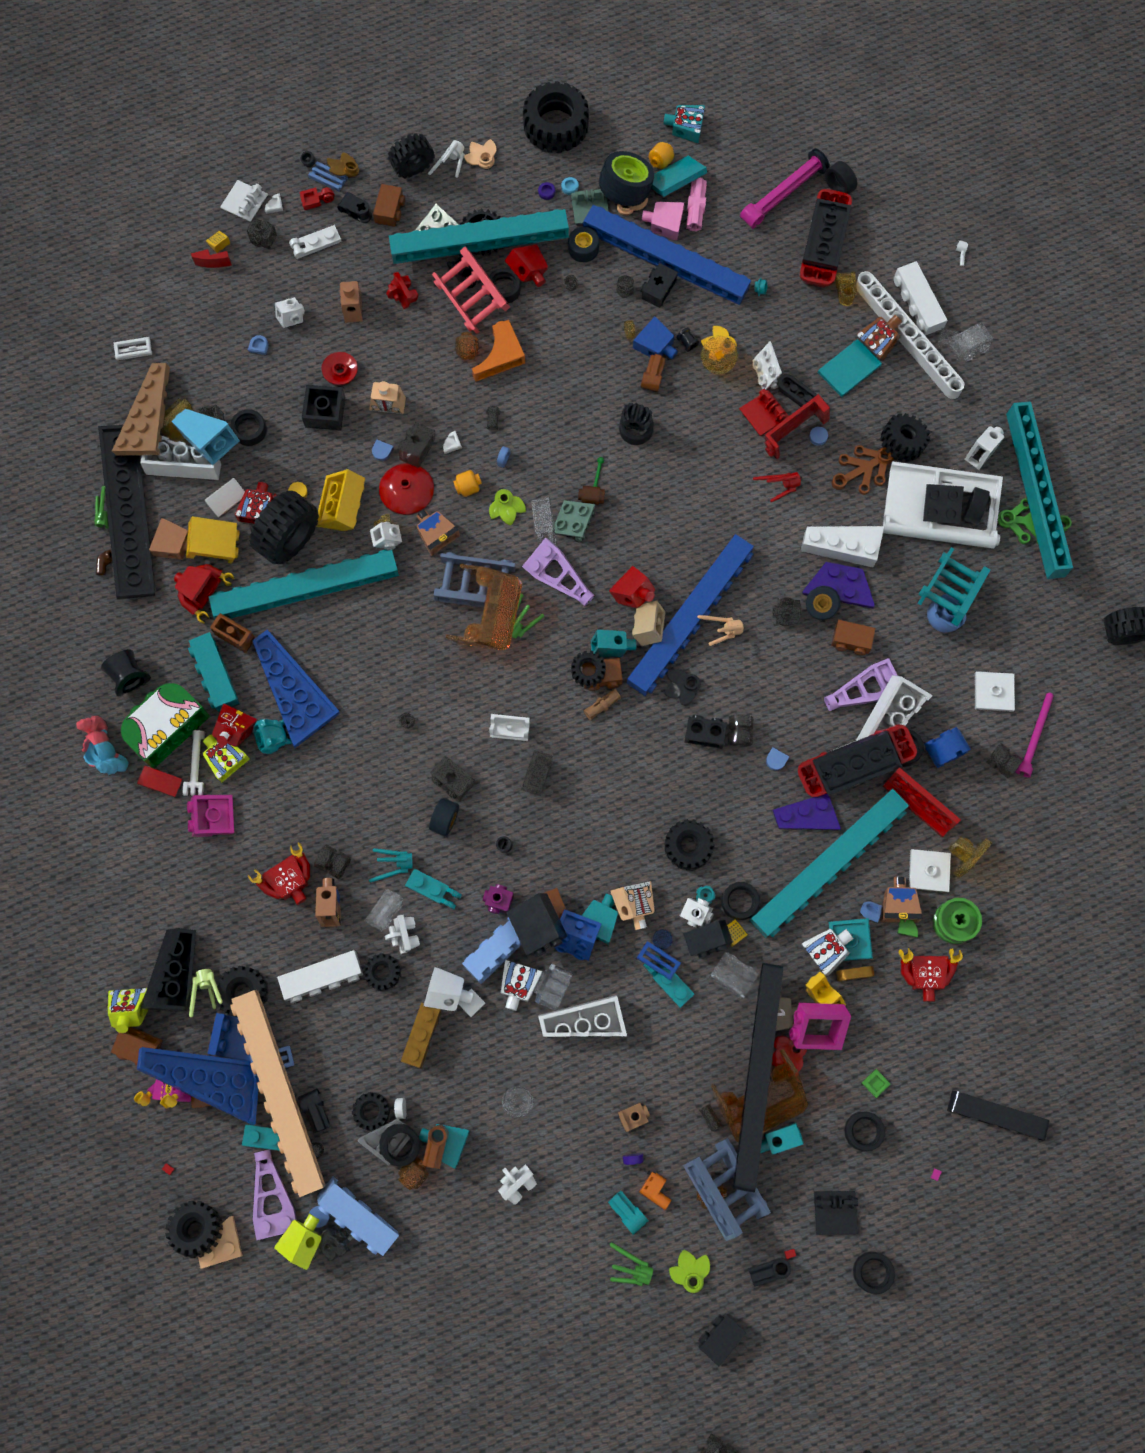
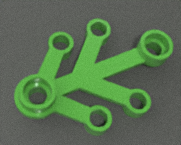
M1024 498L1013 510L1001 511L997 520L1000 526L1010 528L1018 536L1021 544H1027L1031 537L1028 533L1023 532L1017 524L1024 525L1037 539L1031 512L1025 517L1017 516L1023 510L1029 509V506L1025 507L1023 505V502L1028 503L1027 498ZM1062 515L1060 517L1062 523L1065 524V527H1063L1065 532L1069 529L1072 522L1068 516ZM1008 517L1010 521L1007 522L1003 518ZM1021 536H1026L1028 540H1022Z

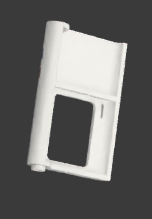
M892 461L884 511L883 533L994 549L995 545L998 546L1000 542V535L997 533L996 528L1003 477ZM926 484L964 486V492L972 493L975 487L989 491L991 500L987 529L978 530L923 521Z

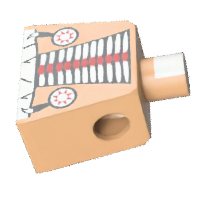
M385 381L380 383L374 382L369 410L404 414L406 397L397 384H389Z
M651 881L611 890V895L621 920L633 919L635 930L646 928L644 916L654 913Z

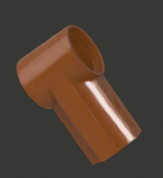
M655 354L650 356L647 370L643 374L641 388L659 391V385L662 380L661 375L666 360L662 355Z
M437 1125L429 1131L422 1165L440 1169L446 1141L449 1137V1131L445 1126ZM435 1130L443 1132V1140L438 1141L434 1138L433 1133Z

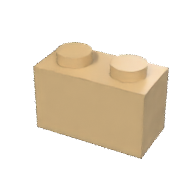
M658 601L642 604L636 609V614L634 615L635 624L632 630L634 639L641 646L662 642L665 610Z

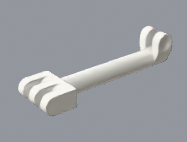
M193 730L191 776L190 782H183L184 796H188V788H191V796L196 795V788H199L198 795H203L204 783L198 782L201 739H205L204 731Z

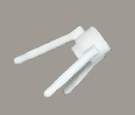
M454 140L443 156L428 172V175H431L442 162L444 163L450 157L453 160L459 159L455 177L458 178L465 155L463 153L464 145Z

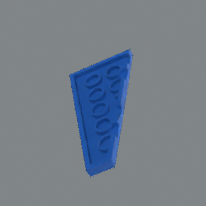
M267 629L252 641L295 749L339 715L340 712Z
M145 1047L139 1049L138 1071L250 1125L256 1124L257 1082H259L258 1076H253L250 1065L251 1061Z

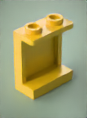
M192 516L188 523L186 558L194 559L198 555L226 559L228 563L232 564L233 560L238 557L236 541L239 540L240 532L237 530V523Z

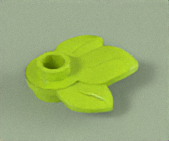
M507 489L497 491L494 498L495 501L489 507L491 519L500 516L508 525L513 524L516 513L526 512L523 500L513 496ZM506 495L507 500L502 501L500 497Z
M682 1250L678 1258V1266L669 1268L671 1279L675 1283L683 1285L688 1292L697 1293L704 1285L703 1279L709 1274L710 1262L707 1255H703L696 1260L690 1252ZM691 1278L697 1279L695 1286L689 1284Z

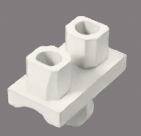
M399 915L393 919L394 926L389 927L390 934L385 935V940H391L393 947L399 944L401 954L420 945L418 936L408 937L407 930L415 928L414 917Z
M526 1164L520 1170L515 1166L510 1172L504 1168L502 1171L505 1176L500 1180L503 1186L498 1191L505 1201L508 1199L515 1205L522 1198V1195L517 1190L524 1185L529 1191L537 1183L533 1177L534 1174Z

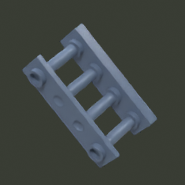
M452 552L441 553V562L446 563L442 587L434 589L435 601L509 611L510 601L509 598H506L505 592L508 573L515 572V563L509 560L495 561L458 556ZM453 564L464 566L461 589L458 591L449 589ZM472 567L483 568L480 588L477 594L469 593L468 591ZM490 569L501 571L498 594L495 596H488L486 594Z
M726 1138L715 1144L718 1150L716 1153L703 1161L700 1157H697L684 1164L683 1167L724 1239L728 1241L743 1233L739 1225L753 1215L759 1219L771 1212L757 1187L754 1193L736 1190L723 1199L717 1187L732 1177L734 1178L737 1158L734 1146ZM723 1159L728 1170L712 1180L707 1168ZM744 1196L750 1208L734 1218L728 1206Z

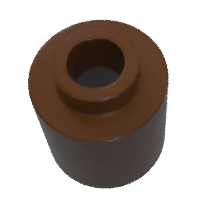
M583 485V489H579L578 500H581V503L604 504L605 489Z

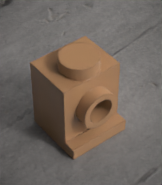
M641 1103L618 1112L625 1132L647 1123V1118L650 1117L646 1105L641 1106ZM634 1112L639 1115V1119L636 1121L631 1118Z

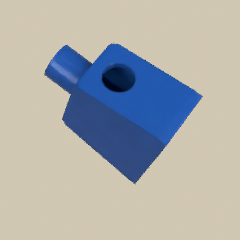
M655 316L633 340V349L649 357L659 354L662 356L666 355L672 360L678 353V350L672 347L674 335Z

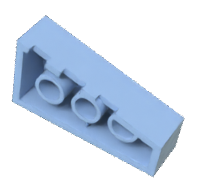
M509 917L507 918L509 921L504 926L500 925L493 932L494 935L489 939H485L479 945V948L474 953H471L462 963L466 970L480 984L521 946Z
M332 1176L317 1195V1201L320 1205L318 1209L327 1216L331 1214L335 1217V1223L341 1228L347 1227L352 1231L351 1235L357 1241H365L368 1244L367 1248L375 1255L380 1253L383 1256L399 1236L398 1231L377 1213L373 1214L371 1208L363 1201L355 1200V1195L348 1188H340L337 1185L338 1180Z

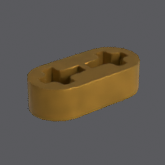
M873 966L836 971L838 982L875 977Z

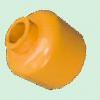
M665 142L657 143L649 152L651 165L658 169L666 168L674 159L673 147Z
M472 470L457 474L456 480L453 481L458 495L462 494L464 497L478 493L480 490L479 485L482 484L479 474H474Z

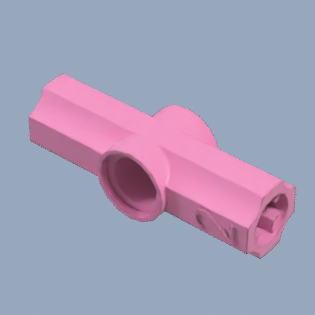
M701 177L691 183L686 229L690 231H699L702 228V219L706 205L707 181Z

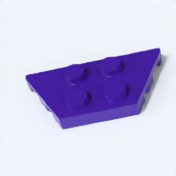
M826 562L802 592V595L808 596L810 591L816 587L829 586L837 591L842 603L874 608V601L864 571L861 568Z

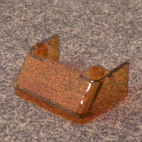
M460 564V568L476 575L477 583L483 587H488L481 624L472 623L468 625L465 629L464 637L446 634V639L458 644L495 650L507 649L511 643L522 588L521 580L515 575L491 568Z
M784 1049L780 1050L784 1064L776 1066L771 1073L772 1081L769 1082L763 1132L803 1113L808 1107L798 1070ZM712 1084L710 1086L717 1105L734 1139L739 1142L745 1095L737 1098L733 1092L720 1094L715 1084Z

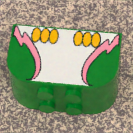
M168 683L158 687L154 692L148 693L140 705H136L131 709L130 714L122 723L121 735L123 740L151 768L155 769L193 733V730H197L211 716L182 686Z

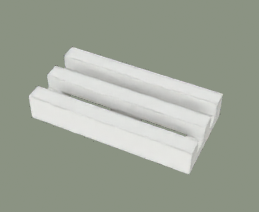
M150 337L114 342L116 360L152 355ZM146 343V345H144V346H138V347H136V346H131V347L125 348V349H119V348H118V347H123V346H130V345H136V344Z

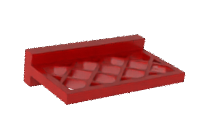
M900 767L882 786L888 792L894 789L909 805L907 808L941 837H944L949 830L961 821L959 817Z

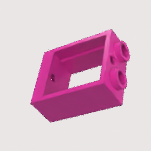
M799 1003L797 1011L794 1012L793 1027L789 1031L790 1040L793 1041L796 1049L842 1050L851 1015L844 1004ZM809 1019L832 1020L829 1034L805 1035Z

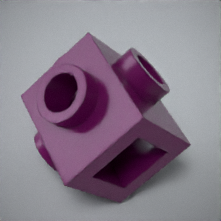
M496 884L495 887L490 886L489 890H485L482 901L485 902V907L488 908L489 912L494 914L506 913L510 910L514 893L508 891L507 887ZM496 897L501 898L499 901L494 900Z

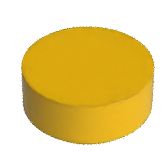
M294 482L288 489V491H296L304 498L308 494L307 488L302 482Z

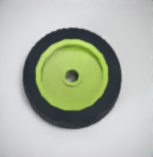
M617 151L611 153L606 158L600 173L599 186L602 193L611 201L623 206H637L643 203L649 195L654 181V171L649 162L641 156L632 152Z

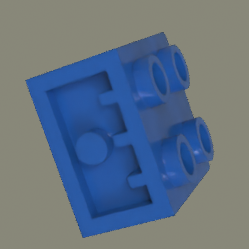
M564 909L560 921L568 937L562 940V944L554 948L558 952L572 954L579 960L585 959L589 961L602 923Z
M216 1013L207 1054L250 1061L249 1056L251 1055H247L244 1048V1043H246L244 1035L241 1036L238 1031V1017Z

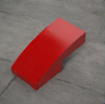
M208 249L191 253L196 266L207 268L232 266L227 251L210 255Z
M144 766L137 784L175 797L182 779Z

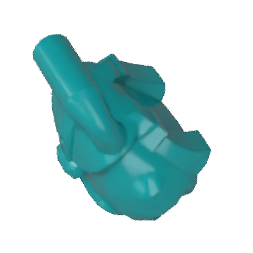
M260 719L253 726V734L258 749L262 753L272 754L277 752L281 746L292 744L291 739H288L286 736L283 720Z

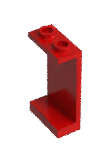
M819 394L765 434V450L770 457L774 456L776 459H779L780 452L777 442L814 414L823 425L829 421L830 407Z

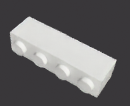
M917 261L897 268L894 283L897 287H900L902 299L907 301L911 316H915L916 324L924 335H928L944 329L948 320Z
M353 950L278 976L277 978L284 1000L295 1003L301 1001L304 995L309 994L311 997L321 994V989L329 987V990L341 986V982L347 980L348 983L360 980L359 976L364 974L357 952Z

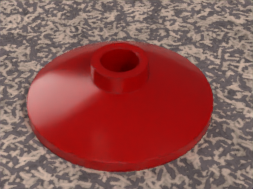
M335 352L325 358L321 370L323 377L329 383L345 385L356 377L358 366L356 360L350 354ZM339 369L344 370L342 373H337Z

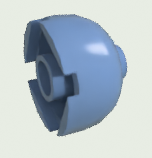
M948 594L940 596L956 606L957 604L960 605L958 600ZM934 601L930 603L927 610L929 623L934 629L942 633L953 632L966 621L965 615L958 627L951 623L954 618L952 612Z

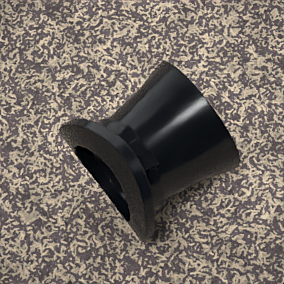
M131 649L115 653L101 665L102 671L116 683L115 694L118 697L135 690L151 679V676L146 671L139 669L134 652Z

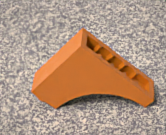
M509 320L499 321L492 326L494 346L489 356L481 364L472 368L475 382L525 364V355Z

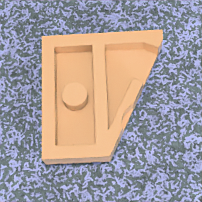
M234 1216L228 1217L222 1223L223 1230H219L222 1237L221 1239H216L215 1242L219 1243L216 1247H210L212 1252L209 1254L204 1252V1257H198L201 1269L243 1256Z

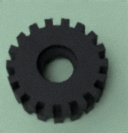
M414 133L413 136L409 134L407 138H400L401 141H396L394 143L395 147L392 146L390 148L391 151L388 152V160L398 177L402 176L404 179L407 176L410 178L413 175L424 172V169H428L430 163L434 161L433 158H435L434 151L427 138L423 134L418 136L417 133Z
M899 413L897 416L894 415L889 419L881 432L880 441H883L882 447L887 448L885 451L892 453L891 457L895 458L897 456L898 460L902 461L904 458L905 462H909L910 459L914 461L917 457L921 456L929 444L930 431L926 430V424H921L922 420L920 418L916 420L914 415L909 417L908 413H905L903 416L902 413ZM901 433L908 435L910 439L905 438Z
M685 819L683 822H677L675 826L670 828L665 838L664 849L667 854L666 856L673 865H677L680 869L696 870L704 866L713 853V834H710L708 827H704V823H697V820L694 819L692 821ZM686 838L695 840L697 844L696 850L691 853L685 852L681 846L682 841Z
M232 967L229 972L225 971L223 973L222 979L219 978L217 981L219 982L217 987L223 1001L222 1004H219V1002L217 1004L225 1013L234 1016L230 1006L233 1004L231 999L236 997L235 989L241 984L247 985L250 992L253 990L259 991L263 1004L268 999L266 997L268 994L267 982L262 974L250 967Z
M192 1200L188 1201V1205L186 1203L180 1204V1210L177 1208L173 1210L175 1215L174 1217L169 1216L168 1220L171 1223L170 1225L166 1224L165 1227L169 1233H165V1235L170 1240L168 1242L169 1246L173 1247V1250L185 1257L196 1258L198 1256L201 1258L204 1257V1252L208 1254L212 1252L211 1246L216 1247L219 1244L215 1241L217 1238L221 1239L222 1234L219 1233V1230H223V1225L219 1223L222 1219L217 1215L218 1212L202 1201H197L196 1203ZM193 1222H200L202 1224L201 1233L196 1238L189 1237L188 1229Z

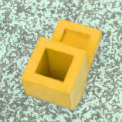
M819 972L811 977L806 984V992L815 1003L844 1004L846 1006L842 996L830 986L823 973Z

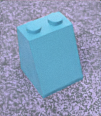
M188 409L177 414L175 419L172 420V423L183 437L212 466L240 441L227 422Z

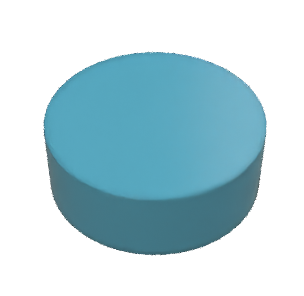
M572 177L565 178L561 184L562 191L567 195L575 193L579 189L578 181Z

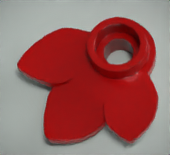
M778 1036L774 1041V1047L777 1050L773 1053L771 1065L775 1067L786 1066L789 1075L793 1076L802 1069L803 1057L807 1049L795 1052L793 1050L795 1045L790 1038Z

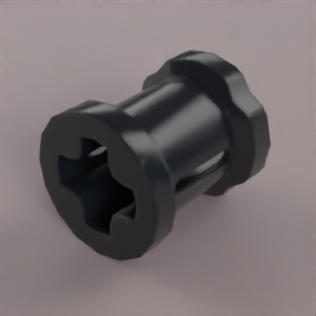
M689 327L680 331L676 337L677 340H681L687 352L697 347L700 342L690 333Z

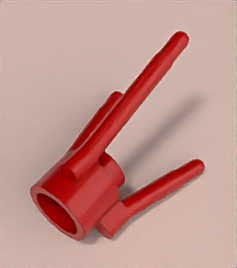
M798 472L753 477V480H767V483L782 481L784 487H788V490L772 498L770 502L795 492L796 487L801 485Z

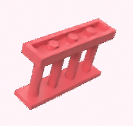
M464 247L460 250V253L463 255L462 260L442 277L434 272L432 275L436 280L433 282L439 290H444L466 321L464 323L466 328L470 332L473 330L478 334L480 331L476 325L496 308H502L504 311H507L510 305L472 253ZM466 266H471L473 269L472 275L450 291L445 283ZM476 280H481L484 284L481 286L482 289L464 304L460 305L455 297ZM486 294H491L494 298L492 303L471 319L465 311Z

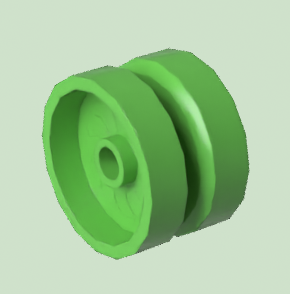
M953 898L946 901L936 909L933 916V928L936 934L943 941L950 944H961L974 938L982 926V915L978 907L972 901L965 898Z

